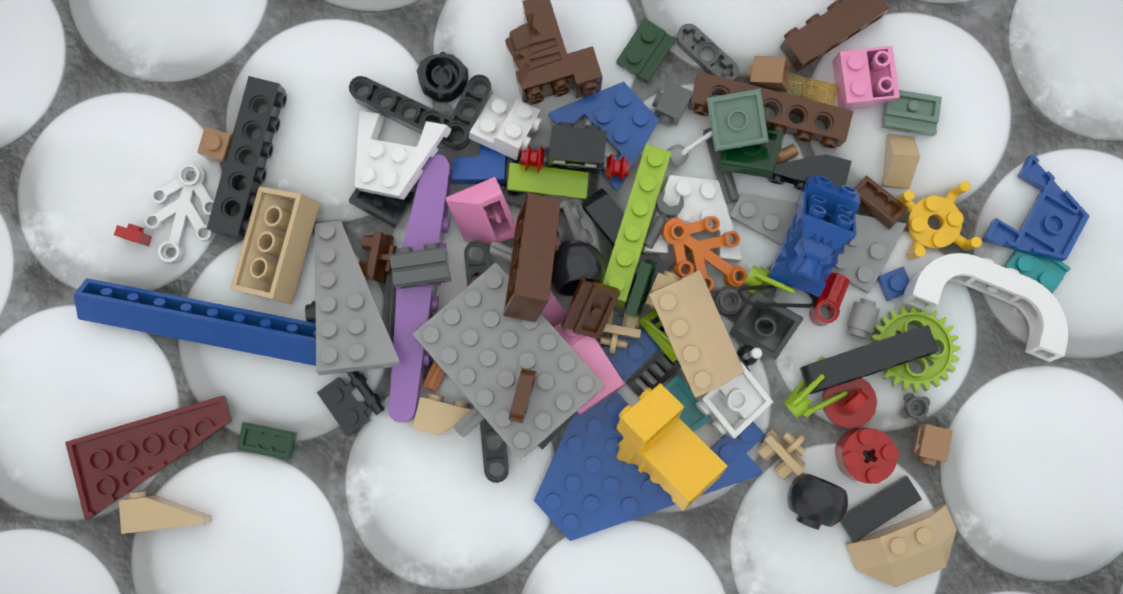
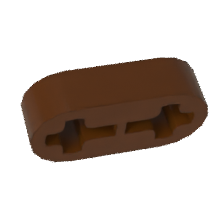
M522 368L509 420L523 424L537 371Z

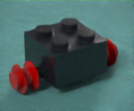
M559 122L558 125H552L548 155L544 157L545 151L542 146L537 151L531 150L528 144L527 150L522 149L520 165L526 166L525 171L529 167H535L537 173L543 169L544 163L548 168L600 174V171L604 172L605 169V176L608 181H610L612 176H618L620 182H622L623 177H628L630 161H625V155L620 160H615L613 154H611L606 159L605 164L607 131L601 130V127L586 125L585 128H577L572 123Z

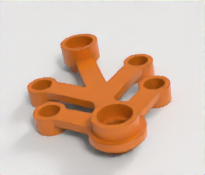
M707 216L701 221L687 224L680 218L669 219L664 224L662 236L667 243L673 246L676 262L674 270L677 276L684 277L693 273V265L686 261L685 245L691 250L695 272L700 270L707 282L709 291L713 289L714 282L711 277L707 276L705 261L723 273V281L727 286L739 287L744 284L747 278L744 268L741 266H731L710 250L722 246H737L740 242V236L737 232L727 231L721 236L697 241L689 234L703 230L705 232L717 231L720 227V221L717 217ZM709 220L713 222L711 229L708 227ZM675 227L679 229L678 236L674 234ZM729 235L733 237V242L731 244L728 241ZM682 265H685L687 268L685 274L681 271ZM736 272L739 274L738 281L735 279Z

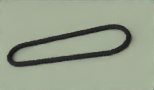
M772 285L744 286L738 289L739 297L751 306L811 308L816 304L815 296L810 293L807 294L812 299L811 304L752 302L742 294V291L777 288Z

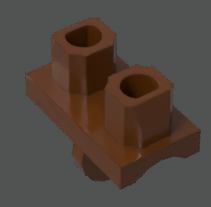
M374 231V235L363 236L362 249L371 251L369 261L360 260L359 262L366 279L385 283L387 273H392L390 254H396L397 246H393V236Z

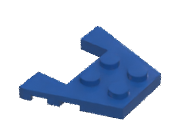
M624 81L551 111L548 114L549 119L555 125H558L559 122H568L575 125L585 117L592 125L599 126L601 130L607 131L606 141L620 155L616 160H620L625 155V161H630L629 172L659 122V119ZM605 170L601 172V176L618 192L626 177H623L622 182H620L618 176H612L610 181H608L605 176Z
M1031 154L1025 160L1017 177L1039 189L1040 193L1019 231L995 218L991 221L981 240L985 243L1062 262L1068 258L1090 216L1067 190L1064 192L1055 183V177L1050 171L1045 172L1038 164L1040 160Z

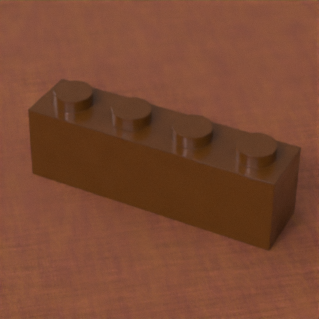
M836 0L827 7L828 11L820 16L819 13H816L805 22L806 26L799 30L795 27L783 36L785 39L780 48L796 72H799L881 19L890 8L884 0H844L843 2Z

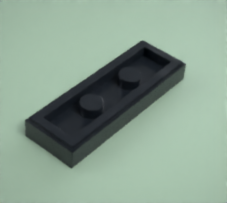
M904 475L847 511L839 522L850 540L856 542L921 501L922 498L908 476Z

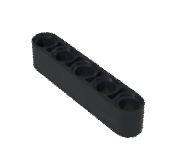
M926 325L805 365L800 368V372L806 388L819 375L823 374L825 376L818 386L809 393L814 394L939 352L930 326Z

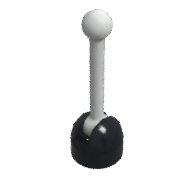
M743 345L736 352L747 366L755 364L758 358L762 356L760 348H754L750 345Z

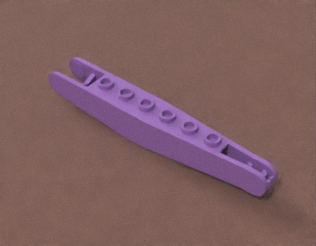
M435 154L434 157H429L422 167L423 173L419 178L402 248L413 247V251L424 250L423 245L430 243H440V247L447 248V244L443 242L445 233H449L450 217H447L449 206L445 198L451 194L452 168L443 155ZM441 283L396 290L393 346L402 366L392 367L388 413L394 421L399 423L413 420L417 411L425 365L429 366L431 356L412 334L432 318L433 312H437L439 296H436L437 286H441Z

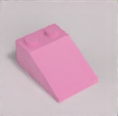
M561 323L554 327L605 385L602 390L577 411L579 415L625 386L595 338L574 333L570 329L563 330Z

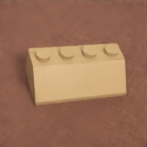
M259 186L230 289L292 305L320 202L303 194Z
M700 270L649 292L695 398L725 385L745 372Z

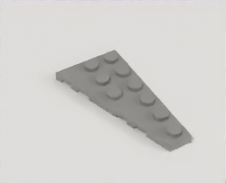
M741 193L729 215L732 220L781 245L795 214L796 203ZM856 214L857 234L850 243L845 244L844 253L838 255V263L833 267L832 272L846 276L851 280L850 285L865 293H870L906 223L896 222L889 229L874 217Z
M333 221L314 224L316 372L318 375H328L402 366L342 222Z

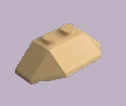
M943 504L845 545L856 570L893 587H898L947 566L956 534V527L946 504Z

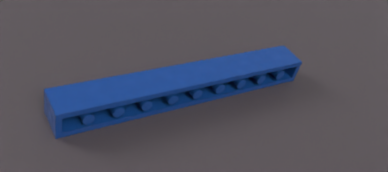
M86 278L74 293L79 320L316 366V323L89 278Z

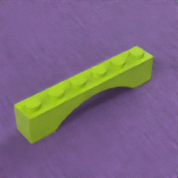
M647 144L644 148L602 283L619 288L620 295L615 306L622 309L627 300L671 155L670 151Z

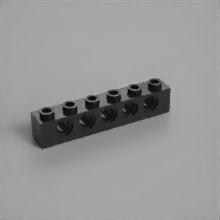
M248 76L206 228L213 233L241 240L245 238L258 188L266 179L267 170L265 165L267 158L270 159L273 153L272 139L274 133H277L280 127V118H278L280 110L285 107L287 101L286 90L280 83ZM263 104H268L267 111L263 114H258L259 107ZM256 129H261V135L257 139H251L252 132ZM254 154L253 162L245 165L244 160L246 156ZM242 179H247V186L243 190H238V183ZM236 204H240V212L235 216H231V208Z

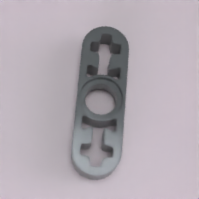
M684 24L679 28L676 36L677 45L704 71L711 75L723 77L721 75L723 70L718 65L715 69L712 68L718 58H720L721 62L719 65L725 70L728 67L732 70L730 73L732 77L726 75L723 78L736 80L739 74L737 63L693 24ZM683 33H685V34H687V35L690 34V33H692V34H693L692 40H693L697 45H698V43H699L700 40H701L703 43H701V44L698 46L697 50L694 51L693 49H694V47H695V44H694L691 40H687V41L685 42V41L683 40V38H684V34H683ZM705 48L711 49L714 52V59L711 61L703 60L700 56V51Z

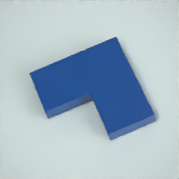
M480 144L479 157H453L452 184H479L493 177L496 178L498 184H505L507 156Z

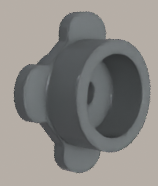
M913 393L905 394L903 397L905 401L904 408L900 410V415L904 419L913 418L917 422H924L927 419L930 400L925 396L916 397ZM914 405L917 406V410L913 409Z

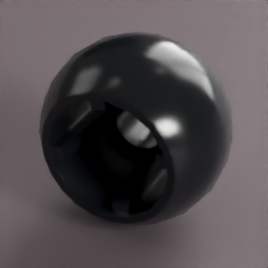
M581 240L566 241L559 246L558 252L554 253L551 287L556 293L562 296H573L581 278H585L589 282L603 283L605 262L596 247Z
M803 472L792 481L787 493V504L789 510L798 514L796 521L819 530L821 525L833 527L843 519L848 507V494L844 488Z

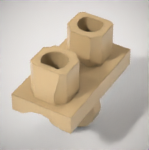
M614 310L612 311L603 330V333L611 334L612 337L601 336L600 344L610 346L609 354H615L616 347L626 349L628 341L617 339L618 336L634 339L640 338L641 330L638 329L639 315L632 317L624 312L622 326L611 325Z
M773 428L766 432L765 439L758 447L757 452L766 461L776 453L782 458V461L774 468L778 475L785 480L795 473L799 476L804 472L805 462L800 457L806 453V450L800 444L805 438L801 434L794 438L788 431L781 438Z

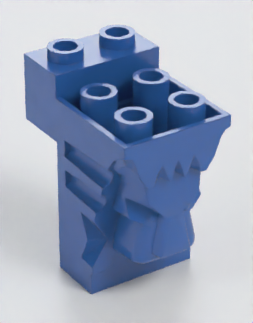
M809 175L796 202V211L770 266L769 278L820 297L826 286V280L831 274L833 267L838 263V255L844 253L845 244L850 243L857 234L856 211L860 205V194L850 186L842 185L840 187L832 184L824 176L817 175L814 177Z

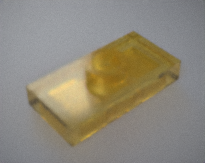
M790 73L787 91H782V93L834 106L838 85Z

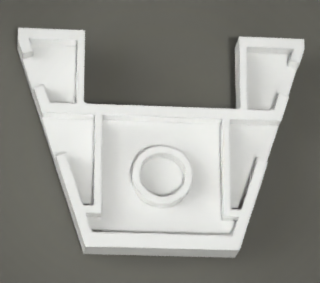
M360 111L354 187L359 191L404 200L423 173L422 167L429 157L435 156L439 150L437 148L443 137H448L451 128L445 124L426 121L417 147L384 142L377 139L385 118L379 113Z
M669 175L665 178L661 192L665 190L663 201L671 207L678 205L681 195L684 198L683 209L679 215L673 218H680L687 224L701 221L707 216H715L720 221L719 229L712 232L716 234V237L723 235L724 232L734 231L719 180ZM656 209V211H655V214H654V217H653L652 222H650V225H649V228H648V231H647L648 233H649V231H650V229H651V227H652V225H653V223H654L656 217H658V216L660 215V214L658 213L657 209ZM711 220L708 221V227L710 229L713 227V222ZM662 231L653 249L643 245L641 253L656 255L668 253V243L663 238ZM729 235L728 241L730 244L733 242V237L731 235ZM739 244L735 247L722 246L716 248V255L724 261L738 262L742 260Z

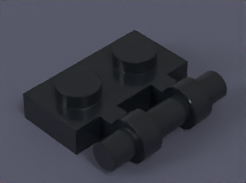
M359 371L346 372L351 379L348 384H345L343 379L338 377L317 392L347 436H350L371 421L365 412L369 408L373 410L376 416L385 410L380 403L381 398L377 393H373L366 383L368 379L363 373L360 374ZM356 388L365 399L361 404L352 394V391Z

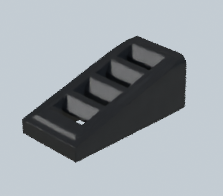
M659 349L625 383L639 397L644 390L635 382L638 377L648 388L650 387L653 390L660 383H665L681 368L678 359L672 362L662 349ZM662 355L672 365L670 369L659 359ZM653 363L665 373L662 377L651 367ZM646 370L657 381L654 385L643 374Z

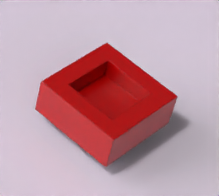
M128 223L127 228L117 225L114 236L148 247L152 236L143 233L145 228Z

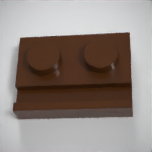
M581 278L562 320V329H570L574 333L600 339L619 298V288L595 281L589 282L585 278Z

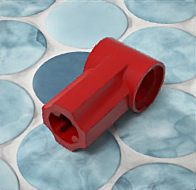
M831 272L826 280L825 288L820 297L816 299L815 306L811 307L809 311L812 323L817 326H826L837 320L840 314L839 308L851 280L844 275ZM821 306L829 311L828 319L821 317L819 313Z

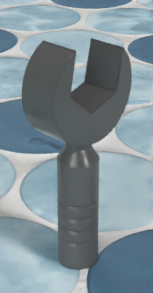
M665 190L659 194L656 201V209L660 215L656 217L643 245L653 249L666 223V218L676 217L683 209L684 198L682 195L678 205L669 207L663 201Z

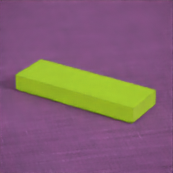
M509 163L506 191L586 199L589 172L543 167L537 173L535 167H529L525 171L526 166Z

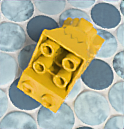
M660 383L653 390L650 387L647 388L639 396L637 404L634 406L629 404L618 415L620 420L616 429L624 438L618 444L620 448L616 458L619 461L637 465L640 473H648L650 480L653 483L660 484L663 490L671 495L672 501L684 511L722 476L727 465L679 418L684 406Z

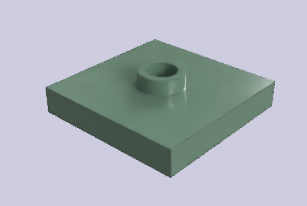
M761 88L706 98L714 152L769 142Z

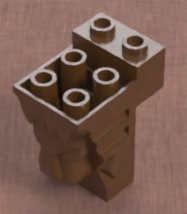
M522 1L525 24L511 30L509 37L505 40L507 50L513 58L516 81L522 102H529L530 105L538 104L544 101L545 97L551 95L561 97L568 94L571 89H573L576 99L580 97L585 98L601 91L603 76L593 46L567 54L551 1Z

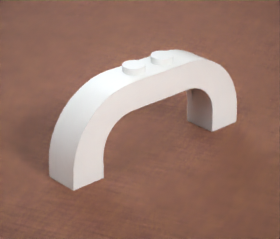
M953 253L941 256L920 269L906 286L902 302L925 312L939 304L943 287L947 282L963 284L1012 304L1024 314L1028 321L1029 338L1025 350L1026 353L1048 362L1065 356L1068 343V325L1059 302L1042 284L1019 274V271L1016 269L1004 268L988 258H980L964 253Z

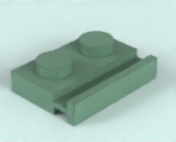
M899 90V99L885 103L884 120L881 128L928 136L937 134L936 127L939 121L942 97Z

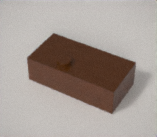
M528 193L516 218L503 316L536 322L549 302L554 253L558 252L561 236L557 235L561 203L559 199Z

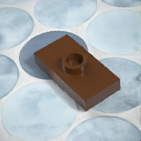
M867 175L854 188L860 194V206L889 229L909 209Z

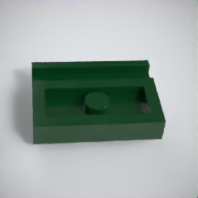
M644 18L616 60V64L636 77H640L648 84L675 43L676 37L670 36L665 30Z
M646 259L641 261V264L638 263L634 273V279L636 280L633 289L629 290L625 303L627 305L626 315L636 317L642 313L658 262Z

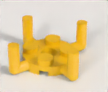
M963 181L953 186L945 198L932 195L914 203L911 200L914 199L915 194L911 190H907L897 196L896 199L909 208L907 210L906 224L908 223L910 238L914 241L906 254L909 260L924 256L926 253L925 249H940L952 243L964 251L981 246L982 240L979 237L967 240L960 235L964 217L954 203L959 195L970 190L971 185L968 181ZM930 216H935L939 219L940 227L938 230H933L929 227L928 219Z

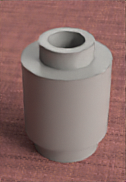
M861 298L860 302L853 303L846 325L849 327L848 334L868 339L869 334H873L880 309L876 308V302Z

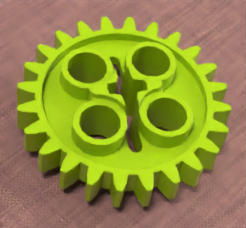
M901 306L899 308V315L891 310L888 313L890 320L884 316L881 318L880 322L883 326H875L874 330L879 335H872L870 337L871 341L877 342L895 336L897 331L900 333L907 332L909 324H913L918 328L929 325L940 350L939 355L933 354L914 361L921 367L919 374L913 373L909 369V363L885 370L882 380L891 377L893 379L892 387L900 382L902 383V391L907 390L909 385H911L913 393L919 391L920 385L926 392L930 390V383L934 387H938L941 385L939 378L943 381L949 379L945 371L954 372L956 370L950 362L959 361L960 358L953 355V353L959 351L961 347L953 345L952 342L959 337L956 335L950 336L949 332L954 326L945 327L943 325L947 319L946 317L937 320L936 310L928 315L923 310L917 312L916 307L911 306L909 312H907L905 307ZM926 360L931 361L933 365L929 366Z

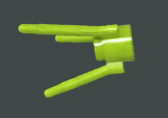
M753 265L744 282L747 286L770 284L789 293L795 292L793 288L769 278L770 270L762 266L759 268ZM748 290V291H747V292H749V293H751V294H753L755 291H757V292H759L760 294H762L759 290Z
M821 356L817 361L823 360L825 358ZM821 374L804 391L802 389L805 387V383L802 379L783 403L798 419L802 415L808 418L814 412L847 396L848 392L843 391L809 407L813 402L807 395L825 378Z

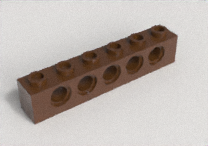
M698 71L688 109H692L697 115H709L706 98L714 94L726 95L761 88L763 108L769 107L775 112L774 117L765 115L767 129L783 131L784 135H794L797 140L803 142H811V140L821 142L823 147L832 149L840 147L847 140L853 115L852 110ZM789 114L798 115L800 123L795 124L791 122ZM815 120L822 121L826 129L819 130L815 126Z

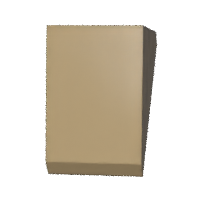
M887 135L882 186L900 189L910 188L920 159L914 137Z

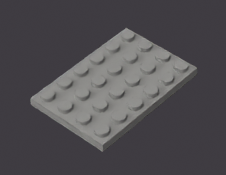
M495 262L412 335L517 457L522 460L602 390L605 385L542 314L536 322L503 316L508 275ZM526 368L537 371L527 413L522 424L509 420V414L521 370Z

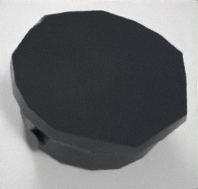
M446 52L426 57L420 62L416 71L424 95L438 102H452L463 93L468 83L467 67L453 54H446Z

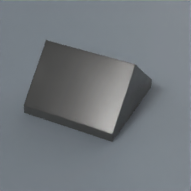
M757 291L748 298L752 302L777 303ZM744 303L729 335L754 348H760L763 354L776 360L804 317L786 307H757Z

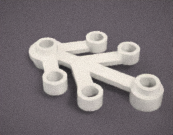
M187 163L183 165L178 172L177 179L162 188H155L151 192V199L157 204L164 205L169 201L171 194L182 189L179 199L156 213L146 215L144 219L146 227L158 230L162 227L163 221L175 215L169 241L163 242L158 248L160 259L168 263H176L182 258L183 250L180 242L187 217L195 228V235L199 240L208 242L214 236V233L208 230V235L205 238L201 237V232L207 228V225H205L191 202L193 192H195L203 204V212L210 216L211 212H208L207 208L210 204L214 203V200H212L203 185L205 172L198 164ZM196 173L195 180L189 181V175ZM163 192V193H164L163 199L160 200V201H158V200H157V195H158V193ZM156 217V218H157V223H156V225L151 226V225H150V220H151L152 218ZM175 248L176 255L170 258L169 251Z

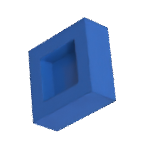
M904 266L880 275L877 278L886 302L904 295L906 286L910 281Z

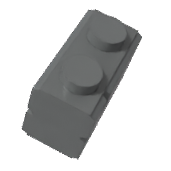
M430 243L423 245L424 250L413 251V247L396 249L397 254H390L394 288L398 290L452 282L446 247H440V243Z

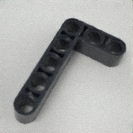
M481 74L475 75L468 81L451 117L364 76L353 78L349 84V92L359 105L415 132L422 134L426 121L438 120L440 124L447 125L451 128V132L447 138L443 137L440 143L457 151L463 150L469 145L471 141L469 139V132L489 98L493 95L489 78ZM478 85L487 87L486 92L483 94H476L473 91ZM369 87L367 94L364 96L357 95L359 88ZM389 97L393 99L390 106H380L384 98ZM467 108L476 110L475 114L470 118L462 116V112ZM415 109L416 114L414 117L404 118L406 110ZM461 131L464 133V136L460 141H452L450 137L453 132Z

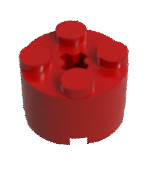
M856 428L845 432L839 438L835 447L839 470L846 477L867 484H878L887 479L894 471L899 455L898 449L891 438L884 432L872 428ZM864 450L868 451V460H864L865 456L862 454Z

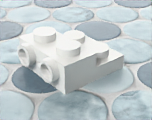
M491 95L469 132V139L517 160L522 149L527 150L528 144L530 145L532 138H530L531 133H537L543 120L539 118L541 110L518 99L512 104Z
M742 362L744 373L725 385L696 397L698 402L695 404L703 415L707 416L709 414L713 418L714 422L711 425L721 436L726 434L734 439L773 403L772 399Z

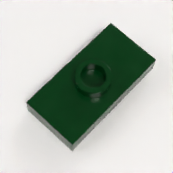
M242 422L237 449L292 459L297 432Z

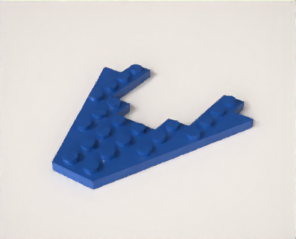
M620 315L616 318L614 325L622 326L623 318ZM657 317L651 320L654 325L660 321ZM663 326L659 328L662 332L665 331ZM642 328L639 339L618 336L617 339L628 341L626 349L616 347L615 354H609L610 346L604 345L602 350L624 382L655 354L660 347L647 331ZM617 391L583 414L579 415L578 412H575L572 415L534 498V502L569 541L676 505L672 501L671 495L664 491L660 484L653 483L650 480L648 473H640L637 465L628 464L616 458L620 448L618 444L623 437L614 427L619 423L620 418L618 415L629 405ZM754 422L747 426L735 439L724 434L710 447L727 465V468L722 476L702 495L763 473L746 454L765 436L763 431Z

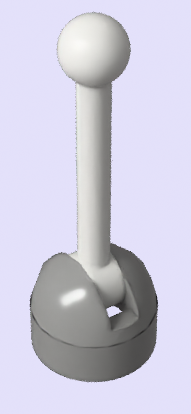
M711 131L686 147L674 145L666 151L671 152L670 159L676 168L687 161L688 151L712 137Z

